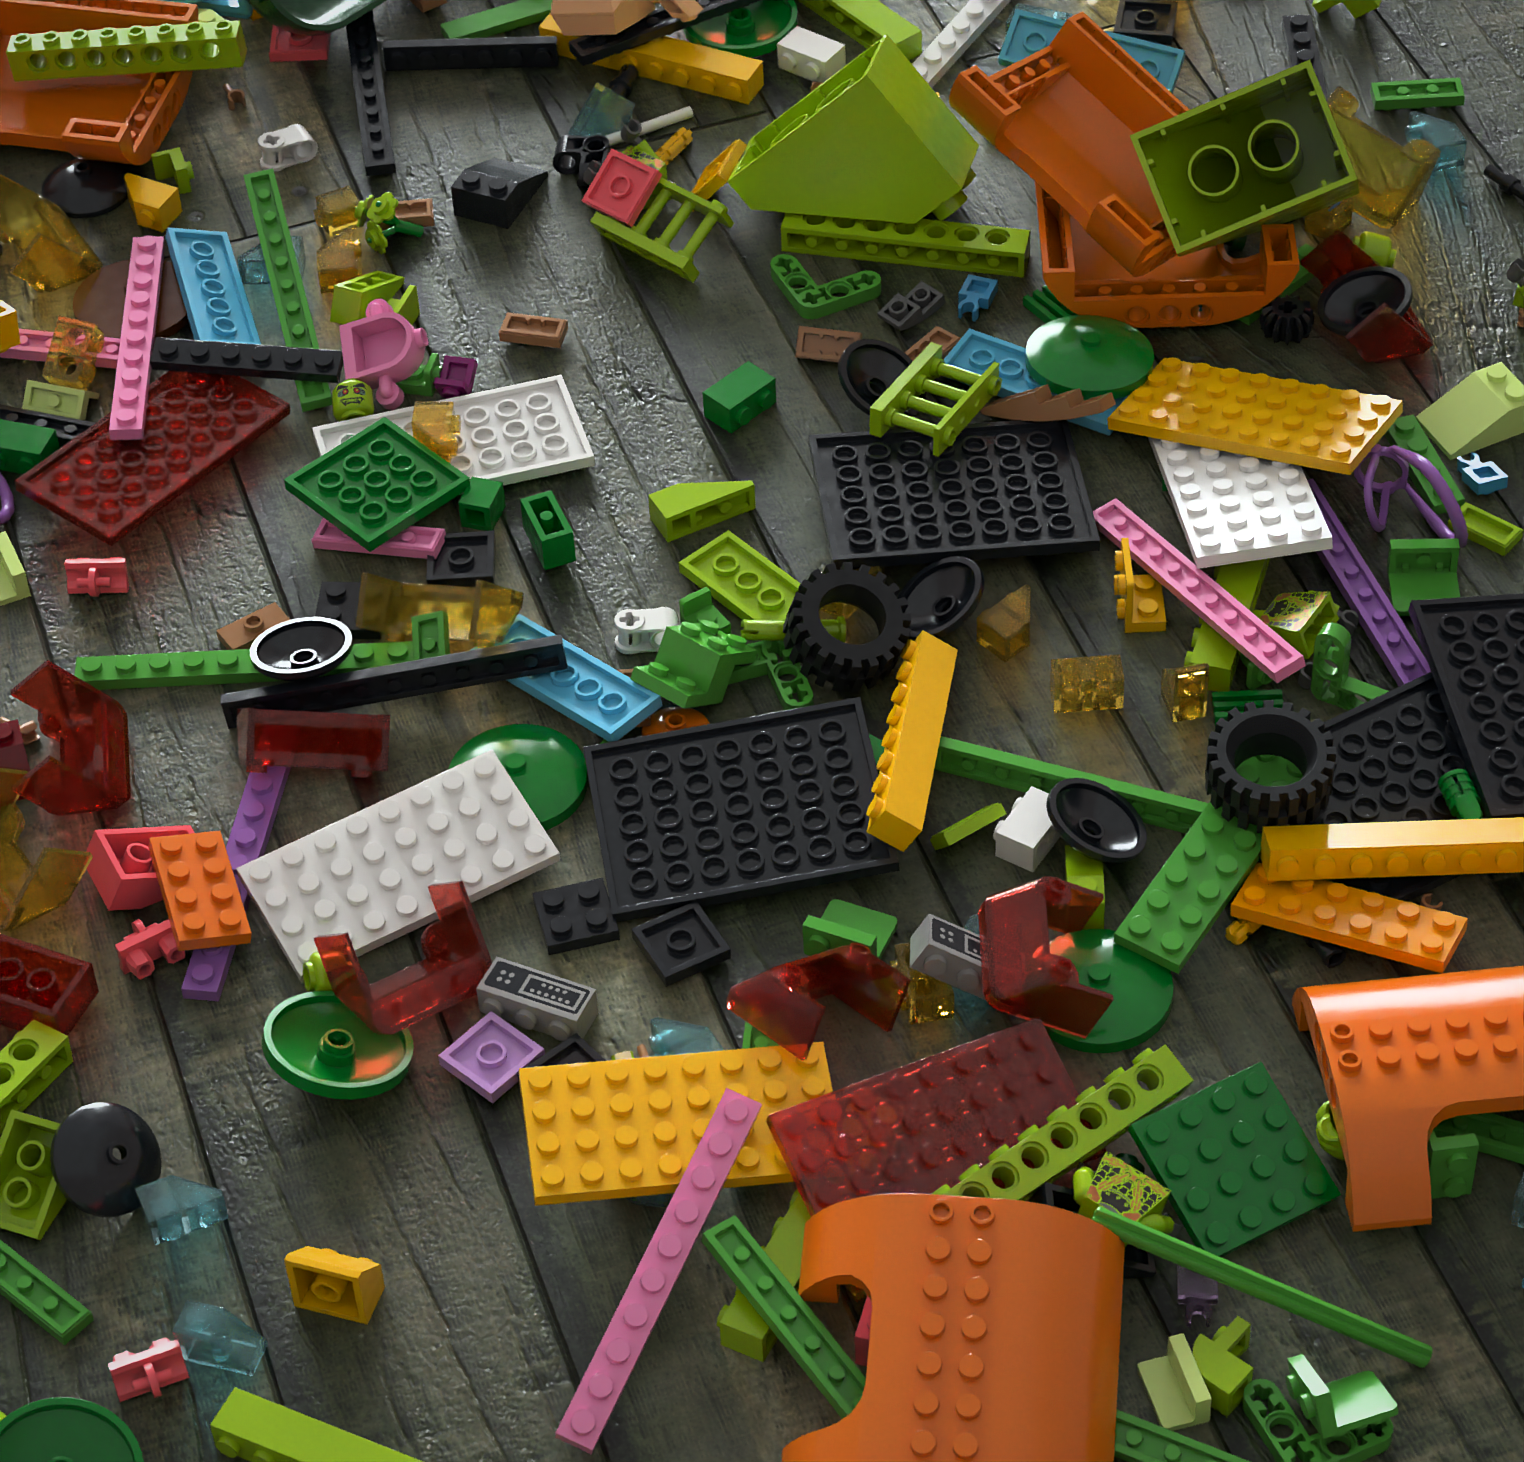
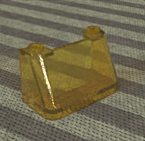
M1338 86L1331 93L1327 104L1358 178L1360 192L1355 196L1342 200L1341 203L1380 228H1393L1419 202L1441 150L1429 142L1419 139L1411 140L1404 147L1397 144L1355 117L1354 115L1359 107L1357 98L1352 93Z

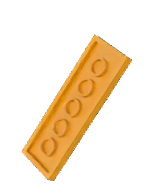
M1259 862L1252 869L1231 903L1230 916L1438 973H1444L1467 930L1468 918L1450 912L1439 911L1417 905L1413 902L1390 898L1378 893L1360 890L1323 879L1268 881L1263 865Z

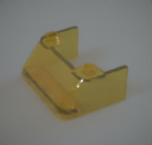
M0 174V241L5 244L10 241L16 244L22 252L10 268L11 274L27 281L32 288L43 293L44 291L53 292L82 281L95 271L101 269L103 266L102 262L60 207L47 198Z
M362 573L356 627L385 634L386 641L403 642L405 637H412L411 617L443 610L448 615L449 640L474 642V647L476 648L495 646V643H502L522 609L524 593L476 580V587L474 588L401 583L370 573Z
M0 768V931L11 932L65 905L71 898L93 855L86 851L44 847L34 866L16 844L24 830L25 820L21 810L15 804L31 775L28 771Z

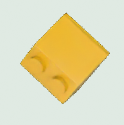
M310 1246L303 1247L286 1255L284 1262L295 1307L368 1325L385 1288L381 1264L375 1263L368 1258H354L339 1254L332 1249H318Z

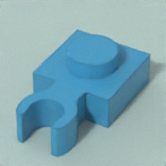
M968 274L958 293V318H961L965 312H972V321H976L979 317V307L989 309L998 291V280Z
M1474 452L1471 453L1470 461L1464 460L1461 456L1457 457V470L1462 473V481L1477 495H1487L1493 491L1507 488L1508 476L1492 461L1482 463L1480 456Z

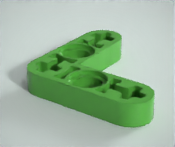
M781 254L773 257L770 262L772 280L797 313L805 319H818L873 300L881 294V277L874 271H861L817 286L794 256ZM793 285H804V286H805V287L799 288V289H797V288H791V286H793ZM835 293L847 294L846 296L842 297L833 296V294Z
M1331 622L1326 623L1315 639L1311 681L1313 695L1318 700L1351 710L1365 703L1356 698L1355 695L1363 697L1368 702L1389 692L1348 676L1351 635L1342 625ZM1324 659L1333 662L1338 668L1332 667Z
M763 640L747 644L757 650L754 662L749 666L735 665L728 684L768 675L783 710L814 705L811 686L807 678L800 673V662L793 665L789 659L793 648L785 649L783 641ZM775 653H778V655L783 658L782 662L778 663V658ZM784 674L796 676L792 681H782L779 679ZM797 692V697L800 702H797L796 699H793L794 693Z
M1256 1379L1249 1382L1244 1388L1243 1410L1276 1462H1295L1296 1455L1293 1449L1296 1447V1454L1302 1462H1362L1383 1453L1392 1443L1393 1424L1390 1418H1387L1386 1421L1380 1424H1368L1350 1430L1345 1435L1323 1439L1319 1432L1309 1436L1281 1391L1273 1382L1266 1379ZM1259 1395L1262 1400L1268 1399V1411L1270 1414L1266 1416L1267 1409L1260 1400L1254 1401V1396ZM1282 1424L1288 1426L1293 1434L1288 1438H1278L1271 1433L1270 1429L1275 1425ZM1371 1428L1374 1432L1382 1431L1381 1436L1377 1437L1374 1433L1367 1434V1429ZM1332 1441H1342L1346 1443L1350 1450L1346 1454L1336 1455L1328 1450L1327 1445Z

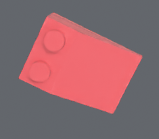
M191 825L94 831L82 862L108 911L142 909L163 900L149 851V838L195 833Z

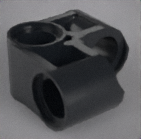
M563 135L556 144L553 167L561 174H579L577 186L589 188L590 185L585 183L583 174L591 161L595 160L603 164L610 152L608 138L603 135Z

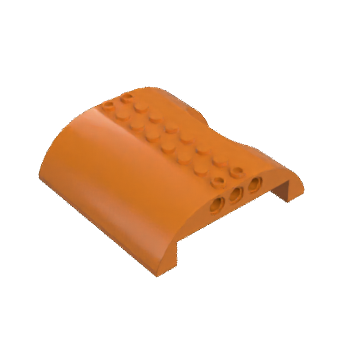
M0 0V145L66 151L78 159L120 164L143 165L151 159V154L159 149L183 105L193 70L14 82L6 50L11 35L20 33L42 34L49 31L72 32L78 29L87 31L102 30L108 27L117 29L131 28L138 25L148 27L160 26L162 24L178 25L198 22V5L160 0Z
M1083 11L1067 19L1049 46L988 77L976 65L959 73L949 95L951 107L999 152L1024 170L1066 209L1084 228L1085 232L1133 277L1143 276L1177 255L1129 135L1189 111V109Z
M1035 182L1043 280L1056 299L1078 315L1108 317L1124 322L1134 328L1216 325L1250 315L1268 305L1282 294L1299 271L1300 263L1293 224L1261 225L1260 251L1255 255L1235 259L1227 254L1224 243L1181 257L1176 255L1149 273L1140 277H1133L1085 232L1084 228L1066 209ZM1198 305H1203L1201 312L1199 311L1200 307H1198Z
M1524 966L1298 987L1294 992L1292 1007L1299 1032L1310 1031L1348 1170L1345 1204L1353 1232L1431 1224L1432 1200L1427 1143L1432 1130L1443 1120L1463 1115L1524 1110Z
M897 1193L858 1197L838 1202L822 1209L805 1223L798 1294L804 1301L838 1303L840 1284H852L865 1291L872 1304L866 1383L861 1400L849 1415L836 1424L802 1435L788 1443L783 1448L781 1462H1114L1125 1243L1108 1228L1088 1217L1050 1205L1021 1200Z

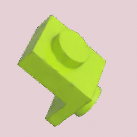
M180 147L151 154L154 174L157 180L174 177L180 194L192 192L190 179H194L192 164L190 161L185 162Z

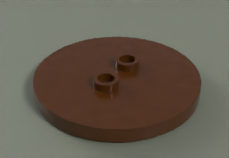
M130 259L115 262L95 271L76 290L73 298V312L76 323L84 334L121 338ZM164 260L154 343L156 337L168 338L181 330L189 322L173 263Z

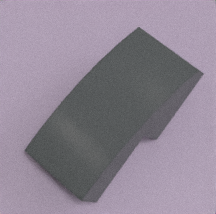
M921 281L905 297L899 293L895 295L877 315L880 319L902 331L917 325L931 316L946 303L944 294Z

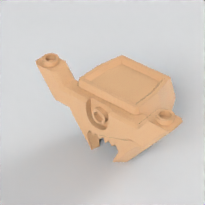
M552 0L550 14L564 36L616 35L655 10V3H660L673 18H680L682 22L696 19L698 17L697 14L704 9L696 0Z

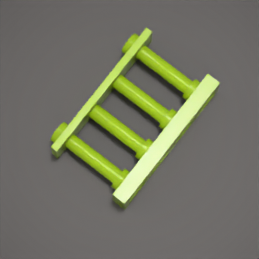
M662 177L654 189L659 192L638 224L631 227V229L624 226L625 224L596 211L590 222L601 236L692 283L700 274L693 264V256L716 222L729 228L734 224L727 214L728 208L717 200L709 202ZM672 198L682 203L659 238H655L654 241L648 238L647 231L669 199ZM696 210L706 215L683 250L679 249L678 252L671 250L670 243L692 211Z
M930 342L870 407L869 434L881 438L890 427L896 425L933 437V455L939 457L948 446L953 445L956 437L985 404L999 393L1002 385V379L999 377L1000 363L993 362L982 375L946 364L944 359H942V345ZM944 376L972 386L968 391H964L936 382L934 379ZM928 392L956 401L957 403L950 408L919 398V396ZM911 408L942 418V420L936 425L903 413Z

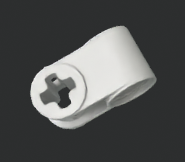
M293 124L274 132L264 133L258 139L259 148L262 149L260 165L264 170L273 168L274 172L281 171L284 168L312 160L318 152L317 143L307 130L299 124Z
M668 607L638 610L625 609L618 612L614 618V625L618 629V635L615 637V647L619 652L629 655L658 652L666 627L678 625L676 612ZM627 619H630L631 626H627ZM629 637H632V645H629Z

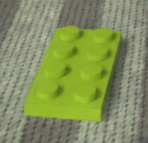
M729 530L679 562V572L701 589L707 587L714 599L741 619L785 621L793 598L801 584Z

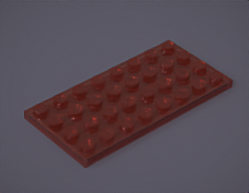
M168 371L149 385L143 439L110 440V412L16 479V491L104 543L113 546L290 414V404L240 376Z
M1040 1017L772 1113L768 1115L766 1123L812 1217L826 1207L858 1197L897 1193L932 1194L945 1184L952 1188L961 1182L958 1177L968 1168L975 1164L982 1168L990 1162L988 1157L995 1150L1005 1144L1009 1148L1018 1144V1136L1029 1127L1036 1124L1040 1129L1049 1123L1046 1118L1056 1109L1063 1105L1070 1109L1076 1105L1075 1099L1078 1093ZM1080 1119L1083 1126L1093 1129L1088 1121ZM1051 1138L1052 1143L1056 1147L1064 1149L1059 1140ZM1103 1148L1083 1163L1103 1157L1107 1152L1106 1148ZM1022 1158L1023 1163L1027 1167L1035 1169L1034 1164L1029 1159ZM992 1178L996 1186L1006 1189L1005 1184L1000 1179Z

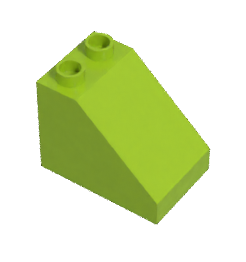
M886 34L754 135L748 142L745 151L727 182L751 210L915 224L930 212H933L938 220H944L959 209L968 198L963 190L976 177L975 172L971 169V165L979 145Z
M1310 60L1129 135L1179 257L1261 231V225L1283 224L1304 217L1360 193L1358 178Z

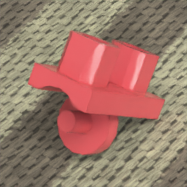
M126 558L66 559L64 566L67 575L68 594L89 593L91 597H98L99 593H128L129 583Z
M137 919L131 923L134 933L124 937V941L115 944L121 970L124 974L132 972L139 980L152 974L155 970L154 960L164 956L168 963L174 964L186 956L185 951H178L169 919L159 924L155 922L147 927L144 926L140 919Z
M166 1337L152 1342L149 1350L137 1354L125 1351L114 1355L113 1362L108 1364L120 1402L150 1391L153 1397L157 1398L162 1396L160 1388L189 1378L178 1340L170 1341Z

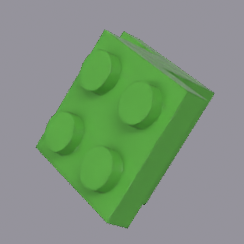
M700 620V623L682 622L681 625L666 627L655 661L650 662L649 665L634 667L630 680L684 709L722 703L734 666L753 663L757 650L746 645L747 641L744 638L734 634L727 635L719 630L720 626L708 620Z

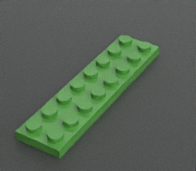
M1275 755L1254 756L1243 761L1236 768L1238 774L1248 781L1270 787L1293 784L1303 777L1300 770L1292 762ZM1209 802L1114 933V942L1179 974L1260 860L1262 834L1256 833L1257 825L1249 824L1247 830L1237 827V817L1234 816L1228 822L1222 817V807L1215 810Z

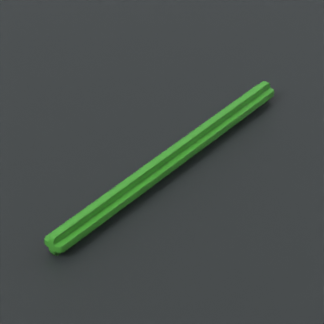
M1097 1207L1092 1216V1220L1108 1228L1125 1243L1421 1368L1427 1366L1431 1359L1433 1348L1425 1343L1103 1207Z

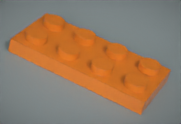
M221 831L149 838L150 855L178 951L251 943L252 932Z

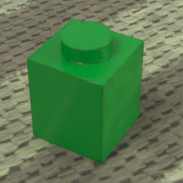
M471 477L470 485L466 487L458 502L462 527L482 531L494 530L506 506L503 482Z

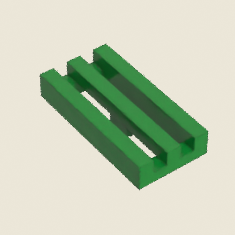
M1047 285L1042 287V292L1038 289L1033 291V297L1029 295L1023 297V306L1045 324L1062 317L1078 315L1060 303L1048 289Z
M1282 689L1212 692L1215 725L1220 718L1227 721L1228 712L1235 707L1240 713H1243L1244 705L1254 701L1256 708H1263L1264 700H1274V707L1282 708L1284 702L1282 699Z

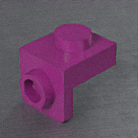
M445 355L440 378L436 377L434 379V386L439 395L449 399L471 394L478 366L476 359Z

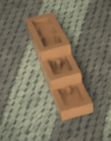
M1046 384L994 400L985 405L980 411L982 415L1003 419L1043 422L1075 419L1102 413L1116 405L1112 392L1084 400L1080 388L1052 396L1049 386Z

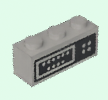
M928 914L910 937V968L967 993L1008 1009L1026 987V955L939 917Z
M497 956L476 988L480 1012L487 1015L492 1011L503 1020L518 1024L527 1030L533 1029L551 1035L560 1041H565L576 1033L583 1039L599 1013L596 989Z

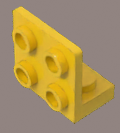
M1121 538V550L1115 551V571H1120V574L1114 575V595L1121 596V599L1116 600L1117 619H1123L1125 633L1166 631L1162 584L1150 574L1133 575L1129 539Z

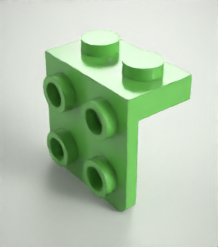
M1458 538L1390 539L1387 575L1391 604L1399 616H1410L1408 609L1411 600L1460 597L1457 578L1460 550Z
M834 899L828 904L821 919L808 915L803 923L804 954L872 975L898 927L897 918L846 901Z
M1434 1129L1432 1130L1427 1143L1431 1199L1442 1197L1455 1198L1471 1194L1479 1150V1143L1475 1133L1436 1138Z
M1303 1354L1287 1358L1290 1375L1285 1376V1381L1289 1394L1293 1400L1296 1399L1306 1419L1312 1422L1323 1439L1345 1435L1350 1430L1368 1424H1380L1386 1421L1387 1418L1396 1416L1399 1412L1397 1403L1372 1371H1363L1324 1384Z

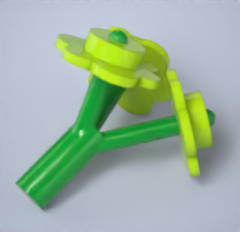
M386 192L381 197L375 199L373 195H370L365 201L361 200L358 206L355 207L354 217L358 218L357 227H363L367 221L366 241L374 251H379L380 254L386 252L385 248L388 246L387 236L399 232L421 237L424 230L423 225L402 221L395 216V208L399 202L391 192ZM383 222L390 225L391 228L382 231L381 227L376 224Z

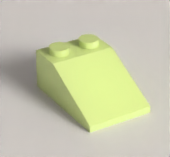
M1502 362L1473 372L1415 418L1430 439L1450 460H1453L1458 456L1469 454L1524 433V385Z

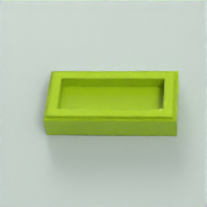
M1467 502L1460 507L1466 521L1469 540L1505 557L1522 539L1523 529ZM1449 519L1447 526L1451 531H1453V526Z
M997 802L985 806L931 836L930 841L935 850L948 847L1007 813L1002 803Z

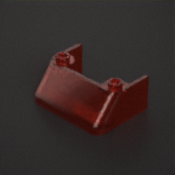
M1338 228L1299 261L1304 268L1319 279L1323 286L1320 289L1321 293L1335 279L1350 271L1364 267L1381 266ZM1385 302L1345 336L1349 342L1357 347V352L1367 363L1374 361L1379 364L1422 354L1434 345V342L1411 306L1401 317Z
M49 660L45 661L11 689V695L38 710V722L41 732L46 737L60 743V761L49 755L13 784L12 791L42 807L48 813L57 816L118 809L131 797L127 714L122 705L115 699Z
M237 708L239 765H246V772L267 773V766L351 770V777L372 778V771H388L390 715Z
M1045 876L987 896L978 910L983 995L989 1005L998 1011L1086 1038L1113 1002V994L1079 984L1078 971L1073 962L1066 957L1050 953L1048 928L1065 934L1081 931L1103 901V894L1063 881L1057 877Z
M463 881L436 883L427 886L440 921L429 925L422 934L421 945L426 959L373 984H369L365 972L360 967L348 932L319 935L313 938L334 994L374 1033L379 1035L397 1033L477 995L476 988L491 966L492 960Z
M851 943L850 945L775 966L732 986L726 999V1006L736 1015L803 1061L808 1057L826 1009L825 1006L815 999L833 994L889 1032L893 1029L911 980L873 955L867 946L860 943Z

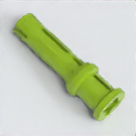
M838 616L836 620L820 619L830 635L845 643L846 621L844 616ZM742 619L741 627H744V630H741V637L745 640L784 641L787 634L783 633L785 621Z

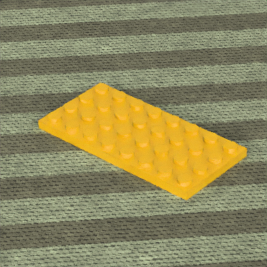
M1171 357L1163 358L1153 369L1152 374L1148 376V380L1142 386L1132 391L1107 420L1109 430L1351 475L1403 412V400L1392 399L1386 395L1364 394L1353 389L1341 390L1330 388L1325 384L1313 385L1302 383L1296 379L1274 378L1264 373L1252 374L1241 372L1235 368H1218L1207 363H1190Z
M824 1042L519 1068V1083L535 1206L675 1193L726 1088L757 1101L762 1106L723 1188L847 1176V1163Z

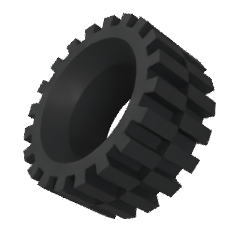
M843 562L840 570L836 569L835 563H831L825 566L823 573L816 569L811 572L808 580L804 579L800 584L783 625V633H787L783 642L785 649L793 648L789 656L793 665L800 661L803 664L800 673L806 678L811 673L817 676L815 684L823 687L825 682L829 681L833 683V691L841 692L844 685H849L850 692H859L863 683H865L868 689L876 686L879 678L882 681L885 680L891 670L894 669L909 638L911 629L908 628L912 620L911 613H905L909 605L906 598L897 599L900 588L895 583L889 587L884 584L887 576L879 571L877 576L874 577L868 574L871 567L863 564L859 571L853 570V562ZM834 602L846 603L860 608L875 621L879 636L869 643L859 645L839 641L830 635L822 625L819 609Z
M1264 700L1263 708H1256L1253 701L1244 705L1243 713H1240L1236 707L1230 710L1227 721L1220 718L1216 723L1215 732L1211 731L1207 746L1205 789L1207 795L1211 794L1210 803L1214 809L1222 807V817L1228 822L1234 816L1237 817V827L1247 830L1249 824L1257 825L1256 833L1261 834L1263 826L1305 825L1306 817L1311 822L1317 819L1320 808L1325 810L1329 803L1336 761V746L1333 747L1334 738L1330 731L1324 733L1325 724L1319 718L1311 722V712L1305 708H1302L1299 713L1293 712V704L1283 702L1282 708H1275L1274 700ZM1275 755L1292 762L1300 770L1303 777L1293 784L1270 787L1248 781L1238 774L1236 768L1243 761L1251 757Z

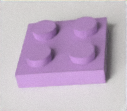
M490 1011L439 1054L438 1058L440 1066L491 1103H494L518 1082L517 1072H519V1068H525L543 1056L545 1049Z

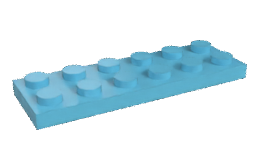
M1015 9L998 57V64L1008 67L1049 46L1066 21ZM1105 31L1166 89H1170L1173 93L1185 58V50Z
M167 227L165 239L194 340L261 345L227 232Z
M970 328L944 358L946 364L981 375L993 362L1000 363L999 377L1002 379V385L997 396L1002 398L1040 387L1030 376L1026 368V348ZM1129 395L1114 399L1116 405L1102 413L1067 419V421L1110 436L1114 430L1108 429L1107 418Z
M518 614L471 650L549 637L556 634ZM563 638L568 669L506 680L608 742L618 741L663 706L660 695L630 680V677Z

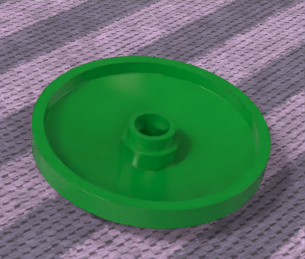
M761 0L749 6L725 13L722 16L706 20L695 26L683 29V32L691 43L749 58L761 56L776 50L777 43L798 26L797 6L794 0Z
M1075 315L1055 319L1034 331L1026 345L1025 364L1030 376L1040 386L1048 384L1050 391L1057 395L1080 388L1084 400L1112 392L1114 399L1130 395L1132 391L1142 386L1148 380V376L1153 371L1154 351L1149 340L1140 331L1124 322L1103 316Z
M534 724L504 725L480 733L458 750L448 768L449 770L487 751L493 750L545 831L568 819L581 805L588 788L587 766L584 755L579 747L559 731Z
M1078 930L1053 939L1034 955L1026 970L1024 1002L1033 1023L1053 1041L1065 1047L1083 1052H1119L1147 1041L1165 1024L1173 1003V979L1170 970L1115 943V930Z
M313 991L286 999L268 1015L262 1037L263 1054L271 1068L281 1078L306 1092L334 1099L368 1098L394 1088L407 1075L411 1066L414 1049L412 1035L408 1027L393 1011L372 999L341 991Z
M70 1397L41 1399L14 1410L0 1421V1462H144L139 1443L130 1428L110 1410L87 1400Z

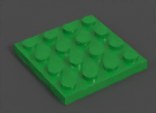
M383 417L284 479L286 490L371 552L463 493L466 487L470 485V478L392 421Z
M1261 1061L1131 1124L1127 1129L1158 1183L1171 1190L1168 1200L1194 1245L1219 1257H1223L1337 1200L1341 1195Z

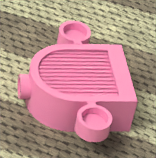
M374 299L366 307V318L339 326L345 379H358L368 384L372 390L377 389L376 400L385 409L394 410L404 400L403 390L395 383L407 379L419 368L424 358L425 346H428V338L423 328L415 329L407 319L395 313L393 308L384 299Z

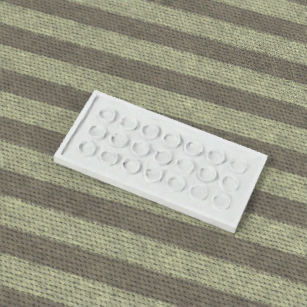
M562 375L312 427L319 455L322 456L381 418L386 417L470 479L473 476L503 482V485L595 466L594 454Z
M1148 437L1197 569L1333 549L1332 535L1301 466Z
M490 750L236 869L239 879L300 982L304 983L303 963L308 962L312 953L340 948L345 950L350 959L353 960L560 861V853L494 751Z

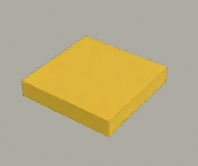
M741 139L735 140L704 168L691 193L705 200L710 198L727 183L747 145Z

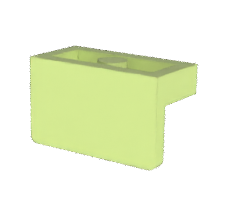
M27 380L22 409L85 421L89 398L99 400L100 393Z
M6 531L0 533V606L31 596L26 573Z
M1184 1333L1168 1337L1167 1355L1138 1363L1137 1371L1160 1426L1176 1431L1210 1422L1212 1398Z

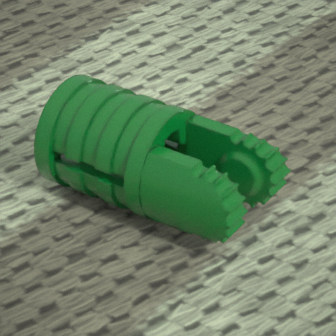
M1454 769L1441 776L1438 780V787L1452 816L1457 817L1458 820L1482 819L1481 799L1468 772L1464 769ZM1453 777H1456L1457 784L1455 783Z

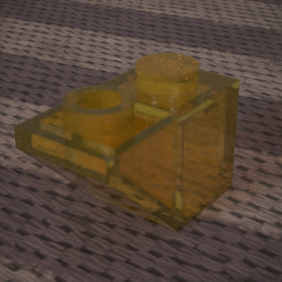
M353 227L346 228L317 250V271L321 294L333 293L334 285L363 275L361 259H356L362 258L360 239L354 240Z
M415 401L412 417L413 437L451 464L452 456H457L458 439L455 437V434L460 435L461 416L455 415L454 402Z
M1027 584L1015 592L1009 593L1003 600L990 609L984 610L977 617V642L1004 662H1007L1030 646L1031 587Z
M1193 663L1162 669L1161 695L1172 722L1192 720L1206 716L1209 682L1208 663Z

